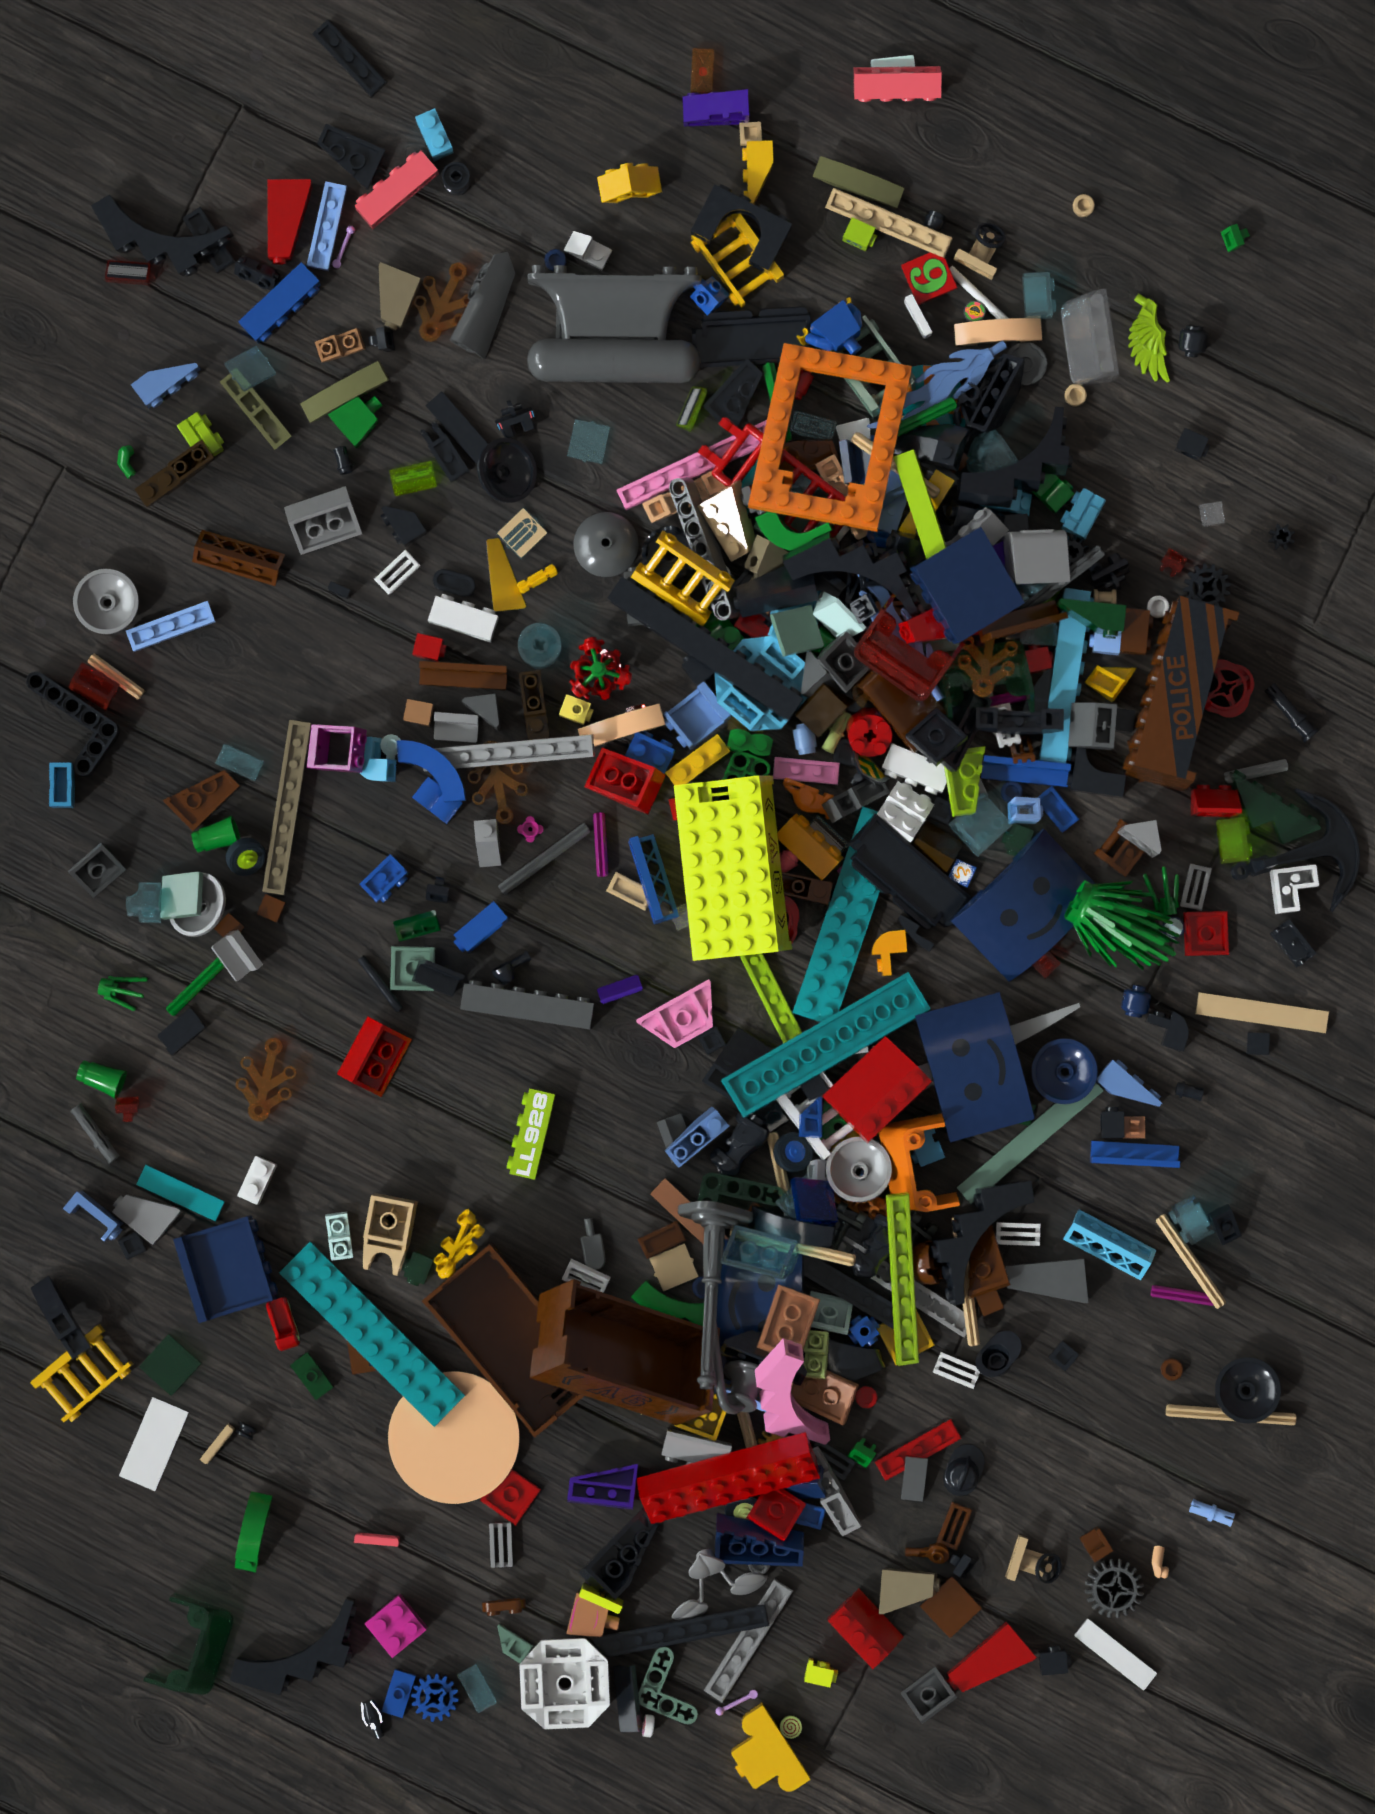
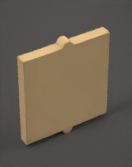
M685 1243L649 1258L655 1271L654 1276L658 1278L663 1291L698 1277L693 1265L694 1259L690 1257Z

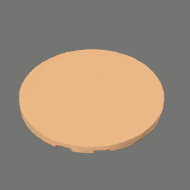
M449 1371L443 1373L466 1396L435 1427L402 1397L395 1407L390 1420L388 1445L391 1459L397 1472L410 1488L433 1501L459 1504L474 1501L489 1494L504 1481L517 1458L520 1431L515 1412L489 1381L471 1373Z

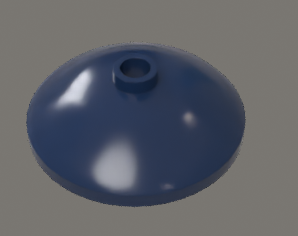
M1057 1039L1047 1043L1038 1051L1033 1060L1032 1079L1036 1089L1044 1098L1057 1104H1072L1082 1100L1091 1092L1097 1080V1064L1093 1054L1085 1045L1072 1039ZM1063 1068L1069 1069L1068 1076L1061 1074Z

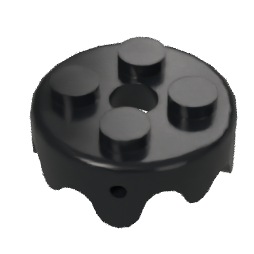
M667 526L654 530L642 547L644 565L649 563L661 546L656 541L662 531L674 535L679 542L690 549L685 532L676 526ZM675 556L670 561L665 560L663 557L654 569V572L665 578L678 560V557ZM686 563L673 581L684 578L690 573L692 567Z

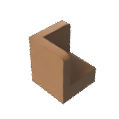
M407 699L403 719L407 722L430 727L434 705Z

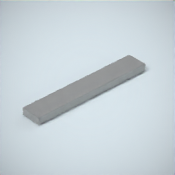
M774 1578L758 1604H766L770 1626L740 1632L705 1687V1692L721 1702L724 1701L792 1594V1589Z

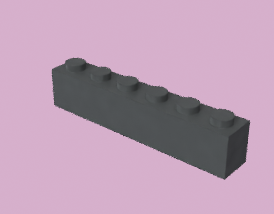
M470 980L469 984L464 983L461 1010L589 1030L591 1028L594 1003H590V998L577 997V1001L569 1000V995L556 993L555 997H549L547 992L534 990V994L525 993V988L513 987L511 991L504 990V985L491 983V987L482 986L480 981Z

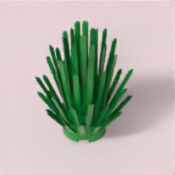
M1084 880L1076 891L1078 893L1073 901H1070L1064 917L1073 924L1090 957L1092 953L1088 948L1087 939L1110 967L1112 964L1114 967H1117V963L1109 955L1107 947L1101 940L1113 952L1119 951L1143 971L1144 967L1137 962L1136 958L1147 966H1151L1149 961L1161 966L1160 961L1147 954V952L1169 963L1168 957L1161 954L1156 948L1171 956H1175L1174 948L1166 943L1174 942L1179 944L1180 942L1165 935L1160 930L1175 937H1180V935L1153 921L1159 920L1167 924H1173L1169 920L1171 917L1131 904V902L1140 903L1142 899L1129 897V895L1152 897L1154 893L1142 892V890H1124L1125 886H1118L1131 884L1133 881L1091 884Z

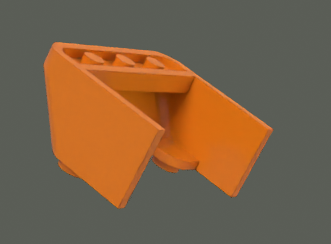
M942 1113L889 1123L879 1132L881 1146L887 1151L892 1164V1176L888 1184L890 1194L908 1192L910 1210L929 1212L960 1206L956 1192L935 1196L930 1190L917 1191L909 1150L922 1147L925 1142L924 1130L945 1127Z

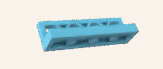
M1080 1209L1076 1213L1073 1223L1063 1239L1139 1280L1143 1278L1150 1267L1156 1250ZM1075 1230L1082 1234L1084 1238L1078 1239L1071 1234ZM1097 1242L1101 1244L1103 1249H1096L1092 1243ZM1111 1253H1118L1123 1259H1115ZM1130 1263H1137L1143 1266L1141 1271L1132 1268Z

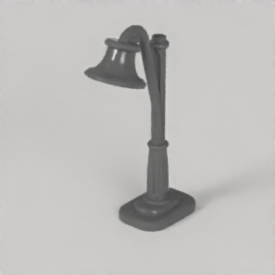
M696 1201L681 1204L678 1206V1214L681 1217L693 1220L694 1223L700 1224L704 1228V1278L702 1282L705 1284L701 1373L697 1378V1382L700 1384L701 1389H713V1385L715 1386L718 1403L726 1413L735 1415L741 1411H755L757 1408L755 1400L762 1390L757 1387L755 1369L759 1365L743 1360H733L727 1362L723 1367L716 1321L718 1285L722 1283L721 1271L725 1229H732L739 1225L751 1223L753 1221V1213L713 1201ZM724 1374L731 1381L732 1386L731 1393L727 1395Z

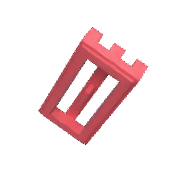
M357 1532L354 1538V1543L395 1547L399 1546L400 1541L399 1536Z

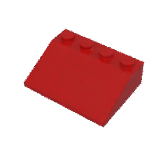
M885 1036L822 1097L868 1144L921 1094L932 1081Z

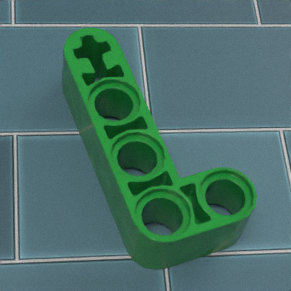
M738 751L732 755L722 780H726L730 776H735L736 778L745 777V775L749 777L758 776L754 771L757 764L766 766L767 772L764 776H768L770 774V765L764 759ZM737 756L745 757L747 763L744 767L740 768L734 764V759ZM728 786L719 787L717 793L728 792ZM716 796L714 801H718L722 796Z

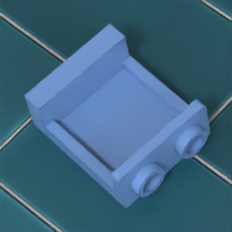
M704 681L697 686L695 691L671 710L663 713L666 727L670 731L674 729L679 735L676 737L683 748L688 746L690 750L731 719V715L717 704V697Z
M77 1191L63 1208L69 1214H73L80 1207H83L108 1228L101 1238L103 1241L115 1240L122 1232L120 1227L123 1223L84 1191Z

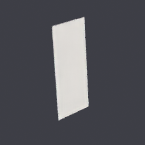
M152 1397L119 1476L155 1491L189 1412Z

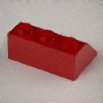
M367 1016L337 1075L382 1097L412 1039Z
M859 1588L827 1617L828 1622L872 1669L885 1659L904 1637L884 1614H879V1609Z

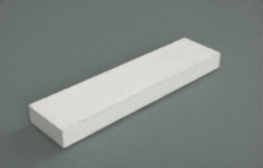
M1088 1618L1074 1634L1077 1639L1143 1691L1157 1674Z

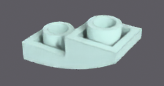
M347 1211L326 1214L331 1261L353 1258Z

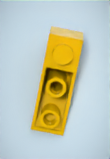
M747 141L746 148H742L743 161H747V169H743V182L748 184V191H744V196L750 198V203L755 204L773 167V141Z

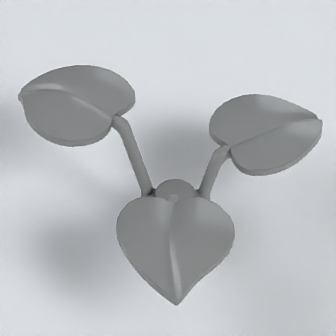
M711 1549L701 1550L696 1554V1560L689 1569V1576L699 1579L700 1597L698 1600L691 1599L682 1603L672 1614V1619L684 1620L700 1617L707 1611L708 1605L703 1602V1578L720 1572L728 1584L732 1586L730 1591L735 1595H746L756 1591L766 1582L768 1576L750 1572L732 1581L723 1570L725 1568L724 1561L716 1558Z

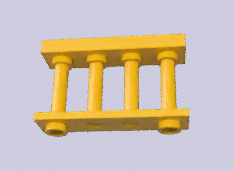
M733 214L720 224L713 239L730 227L734 228L735 226L740 232L739 237L712 256L705 247L707 243L692 235L691 239L693 241L690 243L697 253L701 251L730 292L729 298L735 306L739 304L743 308L745 306L743 297L767 280L771 281L774 279L776 283L784 279V274L774 261L768 274L763 272L738 291L730 280L751 266L749 265L751 255L726 273L720 268L718 262L743 244L745 246L749 244L754 251L759 239L741 214Z
M662 531L656 541L661 546L647 565L641 562L638 564L631 578L703 626L711 614L708 606L722 588L728 592L735 580L731 578L729 573L719 570L683 545L674 535ZM667 551L677 556L678 560L664 578L655 573L654 569ZM687 563L697 571L684 589L680 590L672 585V582ZM703 576L713 581L714 585L703 600L697 602L690 597V594Z
M100 1324L85 1336L90 1344L97 1346L117 1372L107 1380L85 1353L78 1357L76 1360L79 1359L101 1385L90 1394L69 1369L70 1365L68 1362L72 1358L67 1351L30 1382L35 1389L40 1386L43 1389L46 1388L67 1413L61 1419L63 1422L68 1420L73 1422L81 1415L80 1409L118 1377L123 1379L131 1372L130 1367L133 1363L130 1361L123 1365L102 1340L104 1337L101 1334L105 1330ZM55 1373L63 1374L84 1399L75 1408L52 1383L53 1379L51 1377Z

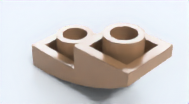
M358 328L315 342L321 363L365 350Z

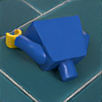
M848 297L846 298L847 303L842 300L814 321L810 327L811 333L804 328L802 330L804 336L797 335L796 337L801 345L810 344L814 347L837 353L846 348L851 355H855L862 348L855 340L860 336L862 327L861 311L852 304L851 298Z

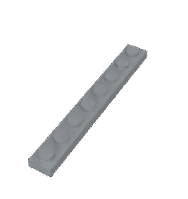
M593 734L433 748L445 756L455 769L595 756Z

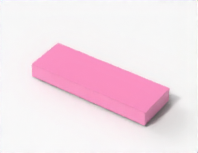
M775 757L773 779L784 780L789 778L800 782L838 785L840 763Z

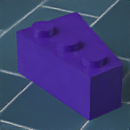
M748 89L710 92L708 94L688 93L687 96H683L684 127L749 123Z
M638 1464L571 1477L567 1502L633 1510Z

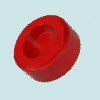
M863 1386L857 1390L855 1400L860 1407L871 1408L877 1401V1393L872 1387Z

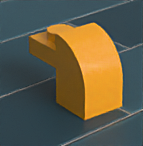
M905 930L886 932L873 944L872 955H880L881 959H877V970L882 972V976L892 975L890 954L907 952Z

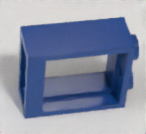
M493 901L454 934L456 940L453 942L462 952L466 950L470 953L509 921V918Z

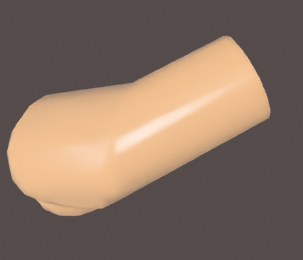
M1154 1546L1152 1555V1567L1157 1578H1167L1169 1568L1162 1566L1165 1550L1162 1546Z

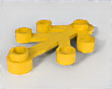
M469 1209L464 1210L457 1218V1223L461 1225V1229L456 1240L454 1241L448 1236L441 1242V1247L449 1253V1256L447 1257L445 1254L439 1253L434 1259V1263L437 1265L436 1271L441 1279L451 1277L456 1271V1264L466 1253L472 1255L477 1250L478 1245L471 1239L473 1237L475 1239L480 1238L485 1231L482 1226L476 1224V1216Z

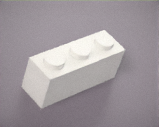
M442 594L441 597H435L428 618L429 623L491 643L499 619L495 615L496 611L483 607V610L474 608L475 604L467 601H462V604L454 602L453 597Z
M891 744L881 768L885 770V775L894 779L897 776L905 779L904 783L914 787L917 784L925 787L924 791L933 795H937L938 792L942 794L947 783L944 766L941 763L936 767L933 763L927 762L926 757Z

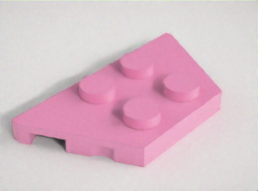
M709 979L638 1018L636 1020L637 1023L673 1048L713 1027L711 981Z

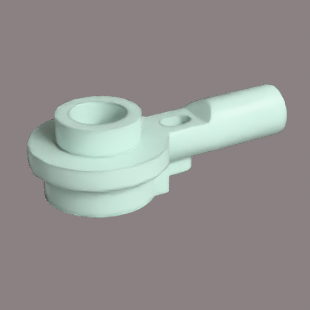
M390 734L381 740V750L386 754V759L395 760V755L398 754L397 741L401 739L396 735Z

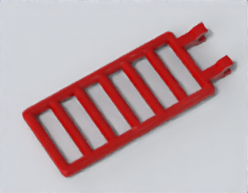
M723 417L718 424L736 437L734 442L722 458L707 445H702L698 453L716 465L712 470V476L728 487L740 479L742 482L757 462L764 433L751 423L746 424L742 430L730 419ZM751 434L760 443L731 480L722 471ZM785 449L783 450L780 465L785 460L794 467L792 471L794 473L793 484L801 474L812 481L803 494L812 496L817 488L820 487L829 494L827 499L845 502L846 496ZM786 515L784 518L786 525L792 530L797 531L791 526L796 517ZM810 520L802 532L815 529L820 521ZM834 524L835 530L830 532L832 538L836 537L843 525Z

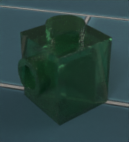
M1013 823L1010 831L1005 830L1001 841L1005 843L1003 849L1007 850L1006 854L1014 857L1030 842L1034 830Z
M414 1251L410 1259L406 1258L402 1270L405 1271L404 1277L408 1278L406 1282L415 1286H419L420 1283L425 1284L434 1259Z

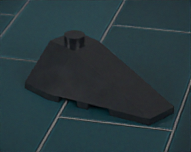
M952 424L920 426L897 438L894 456L914 449L919 462L958 471L970 429Z

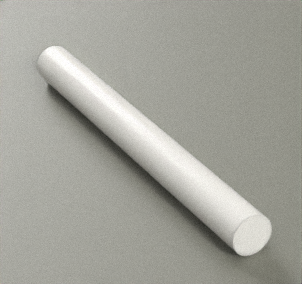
M954 266L950 267L953 278L977 301L981 302L996 319H1009Z

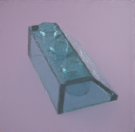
M735 1225L720 1262L721 1264L785 1279L793 1272L798 1260L797 1240Z

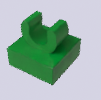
M1238 224L1231 225L1221 232L1228 252L1235 251L1244 245L1243 240L1250 237L1247 228L1239 230Z
M862 1438L860 1442L854 1445L847 1457L866 1468L876 1455L874 1452L876 1445L873 1444L869 1449L864 1446L866 1439Z

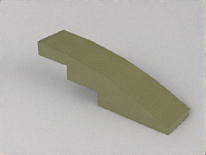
M822 156L819 157L813 174L814 178L843 191L855 193L893 209L898 208L904 191L903 187Z
M377 361L338 381L300 404L309 422L313 423L356 397L361 398L389 381V378L381 362Z
M237 368L220 381L222 386L274 450L292 437Z

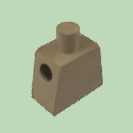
M757 535L745 563V568L754 573L751 580L785 566L782 555L788 552Z

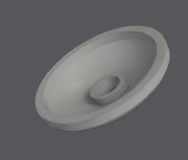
M99 569L87 574L78 583L73 596V607L79 621L89 630L99 634H113L125 629L135 618L139 606L138 592L133 582L123 573L113 569ZM107 599L112 601L109 607L104 606V602Z
M203 873L201 916L170 919L172 926L179 933L189 937H198L210 932L218 924L226 904L225 891L220 881L210 874Z
M853 1137L839 1143L830 1153L831 1155L828 1157L826 1164L827 1179L834 1192L843 1199L851 1202H867L878 1197L887 1188L892 1176V1164L887 1151L878 1142L871 1140L867 1144L861 1137ZM858 1169L864 1171L862 1176L856 1175Z

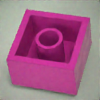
M401 1594L397 1595L365 1622L366 1627L391 1658L396 1656L428 1628Z

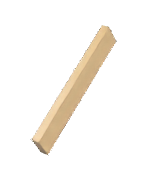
M833 188L825 207L850 219L853 217L875 227L876 230L945 258L953 239L950 236L836 188Z
M1198 993L1195 1014L1326 1033L1329 1012Z

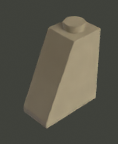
M380 262L381 320L387 328L394 331L397 328L403 330L422 283L421 278Z
M884 1568L881 1578L879 1614H885L935 1596L936 1592L940 1590V1579L937 1578V1573Z

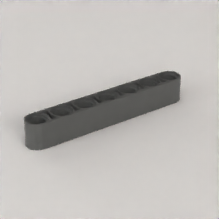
M688 477L673 479L669 485V491L690 549L719 570L728 573L715 535L698 508V505L702 503V499L695 481ZM682 483H683V485H684V491H683V492H682V490H681V484H682ZM689 504L692 506L691 513L688 509ZM697 524H698V526H699V532H698V533H697V531H696V525H697ZM704 544L707 547L706 553L703 550ZM703 576L702 582L706 593H708L714 582ZM733 585L728 592L722 588L721 594L718 593L711 602L713 612L719 620L735 619L740 615V609H735L733 597L737 596ZM726 606L729 608V614L726 613Z

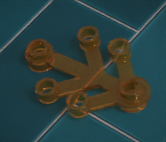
M457 262L450 266L449 274L451 278L441 299L435 287V279L432 276H426L423 279V286L428 290L435 310L430 319L426 309L427 301L425 297L418 295L414 298V306L418 309L423 322L419 332L425 341L433 342L437 340L442 331L457 326L455 323L456 318L462 317V314H456L453 319L440 322L444 314L467 307L464 301L468 298V294L464 295L462 299L449 303L458 282L467 275L466 267L462 263ZM460 269L462 274L455 276L454 271ZM429 279L433 281V285L430 287L425 285V282ZM418 299L424 300V304L422 306H418L416 304V301ZM430 327L435 330L432 335L426 333V330Z
M972 636L961 642V647L967 650L981 667V674H979L971 666V658L968 655H961L958 659V667L964 670L973 680L972 689L976 695L980 697L989 696L994 690L995 683L1014 673V663L1005 661L1002 664L1001 670L989 676L991 668L1007 657L1016 655L1018 645L1014 641L1007 642L1005 648L994 656L992 654L995 640L985 642L984 655L974 645V638ZM969 640L971 644L966 645L964 641ZM1012 646L1015 650L1009 651L1007 648ZM966 660L968 661V664L963 665L961 664V661ZM1010 666L1012 670L1006 671L1004 668ZM985 683L987 687L982 688L979 684Z
M487 741V742H485L484 744L497 743V742H495V741ZM522 763L504 764L510 768L514 775H520L524 770ZM499 765L490 766L491 773L479 791L473 794L472 801L476 805H482L485 802V796L494 784L499 808L496 812V819L499 823L506 825L513 820V812L507 807L502 783L515 790L518 796H525L528 792V787L526 784L518 783L500 771ZM514 765H520L521 770L519 772H514ZM487 766L476 767L473 771H470L468 774L469 782L472 784L479 783L481 773ZM471 774H478V780L472 781L470 779ZM519 786H524L526 790L524 793L520 794L518 793L517 788ZM478 794L483 796V800L479 803L475 801V796ZM501 812H508V818L502 819L500 817Z
M270 1038L265 1043L267 1058L262 1077L254 1066V1060L251 1057H243L240 1062L241 1067L248 1071L259 1089L258 1097L256 1098L250 1090L249 1081L246 1078H239L236 1081V1088L242 1091L250 1104L248 1114L255 1121L265 1120L270 1114V1108L283 1100H289L292 1096L291 1090L283 1087L277 1095L266 1101L268 1091L287 1079L295 1078L297 1074L293 1066H287L282 1073L271 1079L276 1055L280 1054L283 1050V1044L277 1038ZM272 1042L277 1044L275 1051H272L269 1047ZM245 1059L251 1060L249 1067L244 1066L243 1062ZM289 1068L294 1071L291 1077L286 1075V1070ZM241 1080L246 1082V1087L243 1089L239 1087ZM283 1090H287L289 1092V1096L287 1098H283L281 1096V1092ZM257 1106H260L263 1109V1112L260 1115L255 1113V1108Z

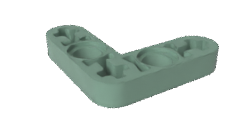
M668 1646L659 1647L653 1655L639 1689V1704L683 1724H692L698 1715L696 1707L661 1691L672 1665L674 1653ZM664 1650L668 1651V1656L670 1657L669 1660L665 1659L662 1665L667 1667L666 1670L659 1666H653L654 1662L659 1664L660 1656H658V1653H663ZM654 1670L662 1674L661 1681L657 1683L652 1682L649 1678L650 1673ZM647 1691H650L651 1697L657 1699V1695L662 1696L658 1701V1707L653 1706L655 1702L652 1700H648L647 1703L644 1702L641 1694H646ZM666 1699L674 1703V1708L668 1712L661 1708V1703ZM677 1703L682 1704L681 1710L687 1711L688 1708L692 1709L691 1713L694 1716L689 1717L687 1720L684 1719V1714L678 1712V1716L673 1715L677 1710Z

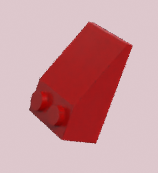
M602 748L584 787L629 808L649 814L666 775L653 766Z
M1197 785V789L1191 790V816L1236 817L1242 813L1238 791L1232 790V786L1220 785L1218 789H1210V785Z

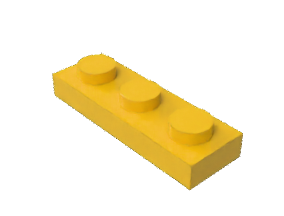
M717 734L666 771L665 774L673 785L688 784L730 753V750Z

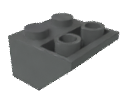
M1071 703L1068 747L1112 750L1115 740L1117 704Z

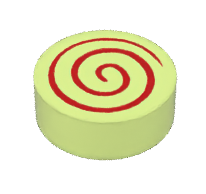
M790 1715L782 1719L780 1731L783 1736L792 1739L801 1733L802 1724L797 1717Z

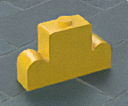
M763 1703L748 1711L742 1718V1728L750 1737L731 1750V1754L738 1764L735 1768L741 1778L745 1776L751 1786L757 1789L778 1775L780 1788L787 1792L794 1791L811 1780L806 1769L782 1735Z

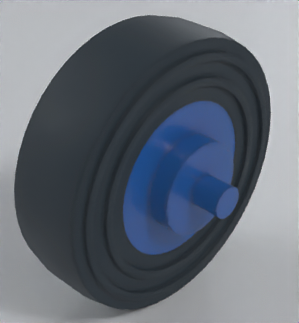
M791 1132L782 1135L776 1141L773 1155L780 1168L788 1172H797L805 1169L810 1164L813 1149L805 1137H799V1133Z

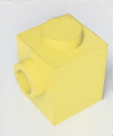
M566 694L559 716L584 725L585 721L590 722L594 710L590 709L591 703Z

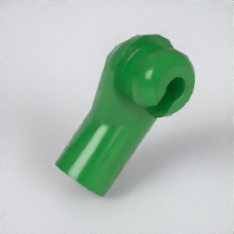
M130 445L122 446L119 449L117 464L127 479L136 474V471L129 463L130 457L134 454V449Z

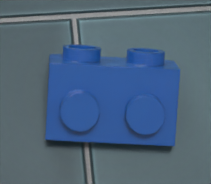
M390 854L359 885L376 903L380 901L384 903L391 897L392 893L390 891L396 885L401 887L408 880L406 875L409 872Z

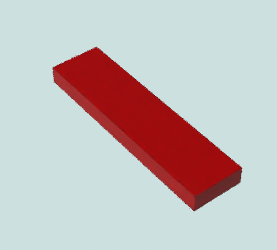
M949 1419L874 1462L884 1480L887 1481L904 1471L906 1456L928 1458L962 1438L952 1420Z

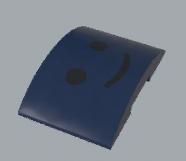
M1042 829L1012 858L1013 862L983 891L980 890L950 920L1009 982L1038 961L1073 927V924L1066 920L1064 915L1070 901H1073L1078 893L1076 891L1081 883L1085 880L1091 884H1096L1045 829Z
M999 992L915 1015L950 1142L1034 1119L1019 1056Z
M725 1239L721 1271L722 1283L718 1285L716 1320L717 1327L720 1328V1348L724 1340L750 1330L762 1332L778 1285L803 1293V1254L742 1239ZM721 1356L722 1365L724 1367V1365L730 1361L727 1360L725 1356Z

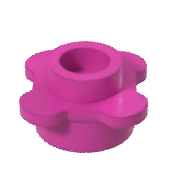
M529 816L522 825L517 827V831L526 837L527 842H533L535 837L543 832V826L538 825L534 817Z

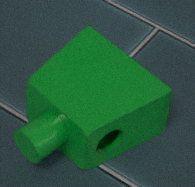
M375 396L365 404L359 397H356L329 413L328 416L357 449L379 423L374 413L383 405Z

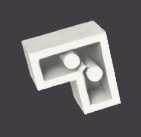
M1316 864L1271 870L1270 879L1275 914L1300 911L1298 889L1319 886Z

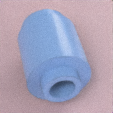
M804 723L797 724V729L792 730L795 749L798 750L799 755L815 753V747H817L815 734Z

